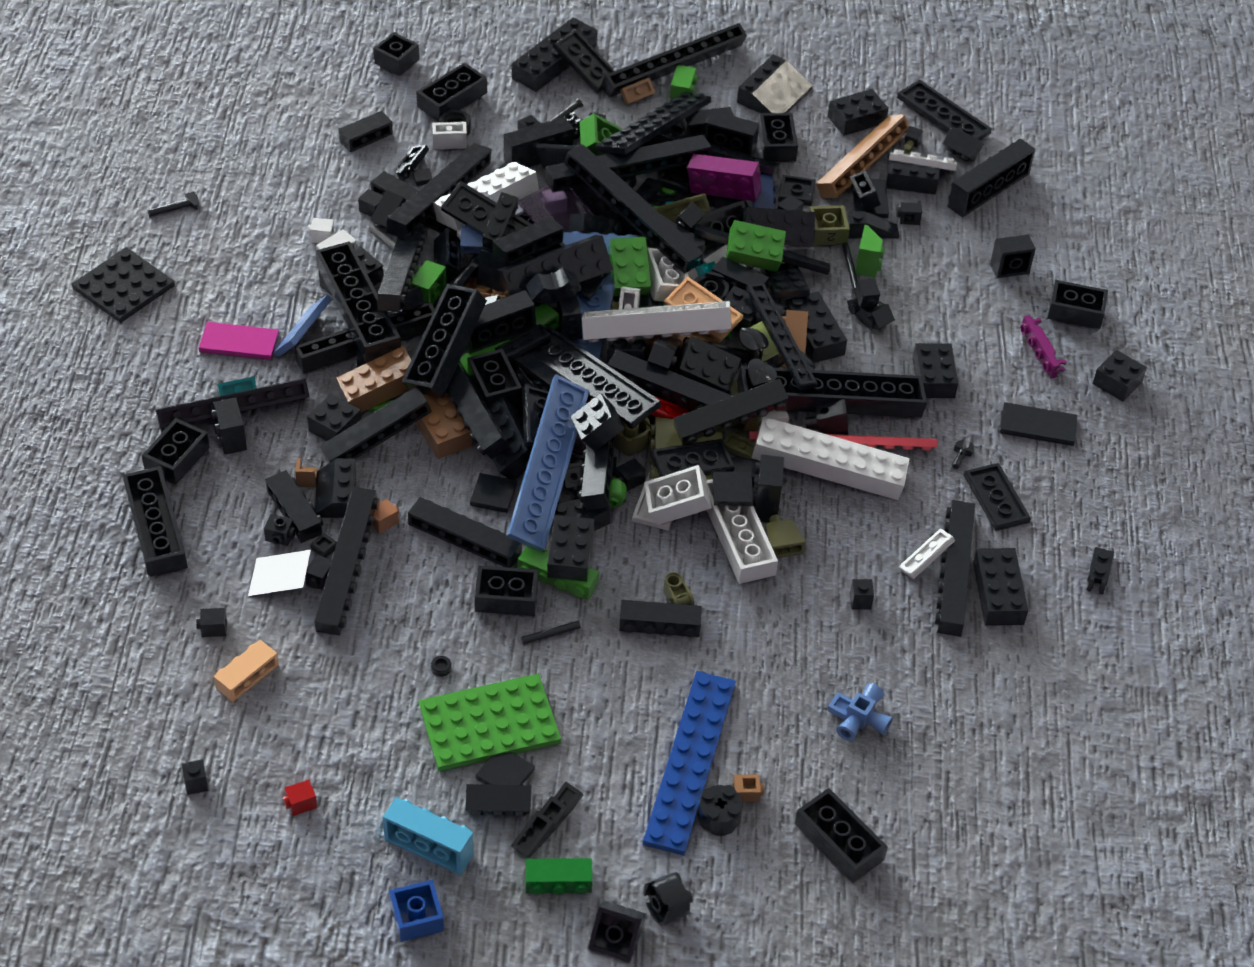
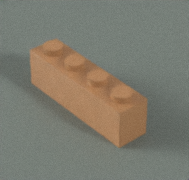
M786 310V316H782L799 350L805 353L808 312ZM779 353V361H782L783 359ZM783 364L782 367H780L788 369L785 364Z

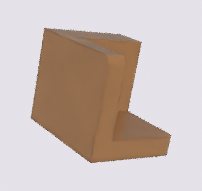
M297 458L295 468L297 487H316L317 467H302L301 458Z

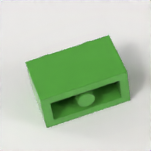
M677 65L670 86V98L678 97L683 92H689L694 95L695 85L698 82L696 68Z

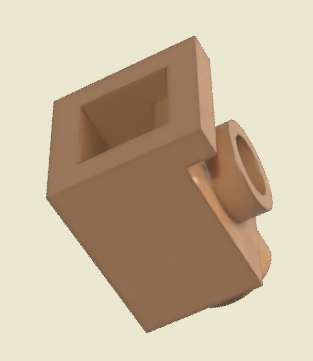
M759 774L734 775L732 786L735 787L741 796L742 802H759L760 796H764V783H760Z

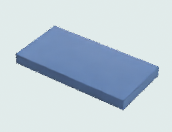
M328 294L309 307L276 348L273 354L277 358L299 342L332 299Z

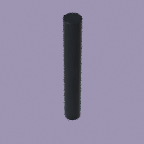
M579 620L522 636L521 641L524 645L579 629L581 625Z

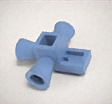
M868 683L863 694L857 692L853 700L837 692L828 705V712L845 720L836 729L838 735L844 740L854 741L858 729L864 730L867 724L871 725L883 736L887 733L893 717L874 712L876 703L884 697V692L878 685Z

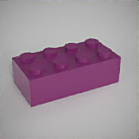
M693 154L687 166L691 193L756 202L762 189L759 162Z

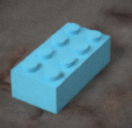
M396 797L383 816L384 839L459 875L463 873L474 855L473 832L469 828L452 823L446 817H439L426 808L417 807L409 800H402Z

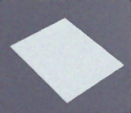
M311 550L257 558L248 596L303 588Z

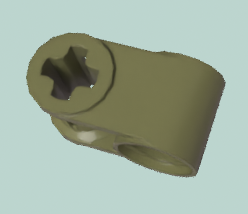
M676 572L668 573L665 576L663 592L669 603L694 605L693 595L686 586L682 576Z

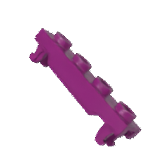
M1029 315L1024 316L1020 325L1021 333L1025 335L1028 345L1034 350L1035 356L1041 362L1044 372H1047L1050 379L1056 378L1059 371L1064 372L1065 370L1060 365H1066L1067 361L1056 359V351L1042 328L1038 325L1042 321L1041 318L1032 319Z

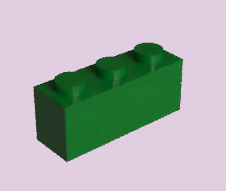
M592 858L526 859V893L534 895L542 893H554L557 895L564 893H592Z

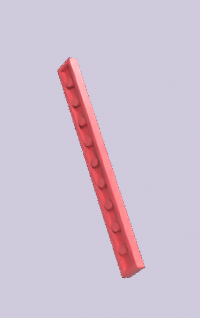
M748 431V438L756 442L758 431ZM827 434L858 444H865V446L876 448V445H883L885 449H895V446H902V449L913 450V446L921 447V450L931 451L932 447H937L938 442L937 439Z

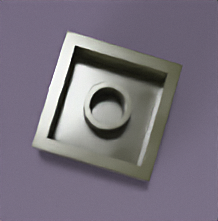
M844 205L810 207L809 212H816L814 245H842L848 242L849 225Z

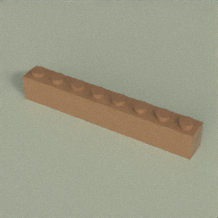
M889 115L816 183L821 198H837L852 184L850 176L867 170L891 148L909 128L906 116Z

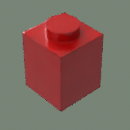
M309 779L284 788L285 796L282 797L286 810L290 809L292 816L318 808L316 795Z

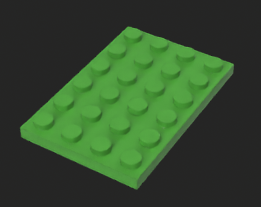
M539 673L418 700L438 772L488 761L491 756L509 752L518 754L561 744V737Z

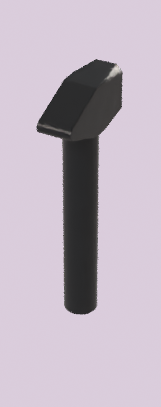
M194 191L186 193V200L147 210L148 216L151 217L188 206L197 211L199 205L198 196Z

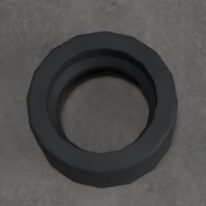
M449 110L440 116L439 123L466 122L467 136L470 134L471 119L466 112Z

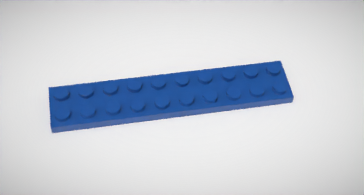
M696 671L645 832L644 846L685 856L699 809L700 797L706 786L736 680Z

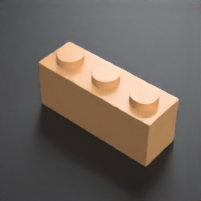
M261 639L255 644L250 645L244 653L235 657L230 664L216 673L214 676L216 689L230 701L234 702L279 665L277 652Z

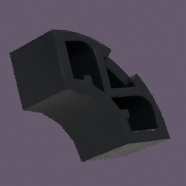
M562 267L552 274L542 275L537 273L528 282L526 288L532 301L547 304L573 297L581 289V285L575 273Z
M856 297L846 301L850 313L854 314L868 328L880 329L895 321L888 304L878 301L877 306L860 308Z

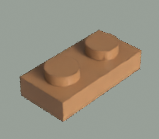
M650 78L620 89L626 105L656 93Z

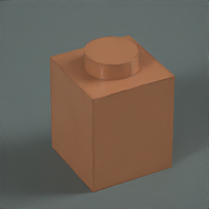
M388 499L380 502L378 510L374 512L375 523L373 527L379 534L399 523V510Z

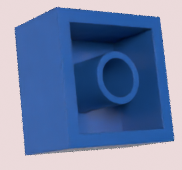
M433 880L389 890L390 906L400 942L444 931V917Z

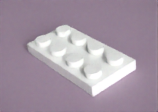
M894 149V152L891 151L889 160L952 171H956L957 162H954L952 158L944 157V160H939L935 155L921 157V153L911 152V154H904V150Z

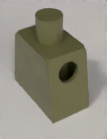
M778 514L772 515L769 518L770 522L765 525V533L776 557L782 558L803 554L805 540L794 521L791 519L781 520Z

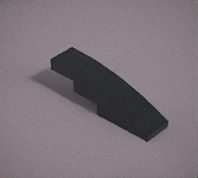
M565 781L555 796H551L542 809L534 813L511 846L529 858L570 814L584 796L583 793Z

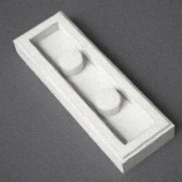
M939 529L899 566L900 570L912 579L916 578L955 542L954 537Z

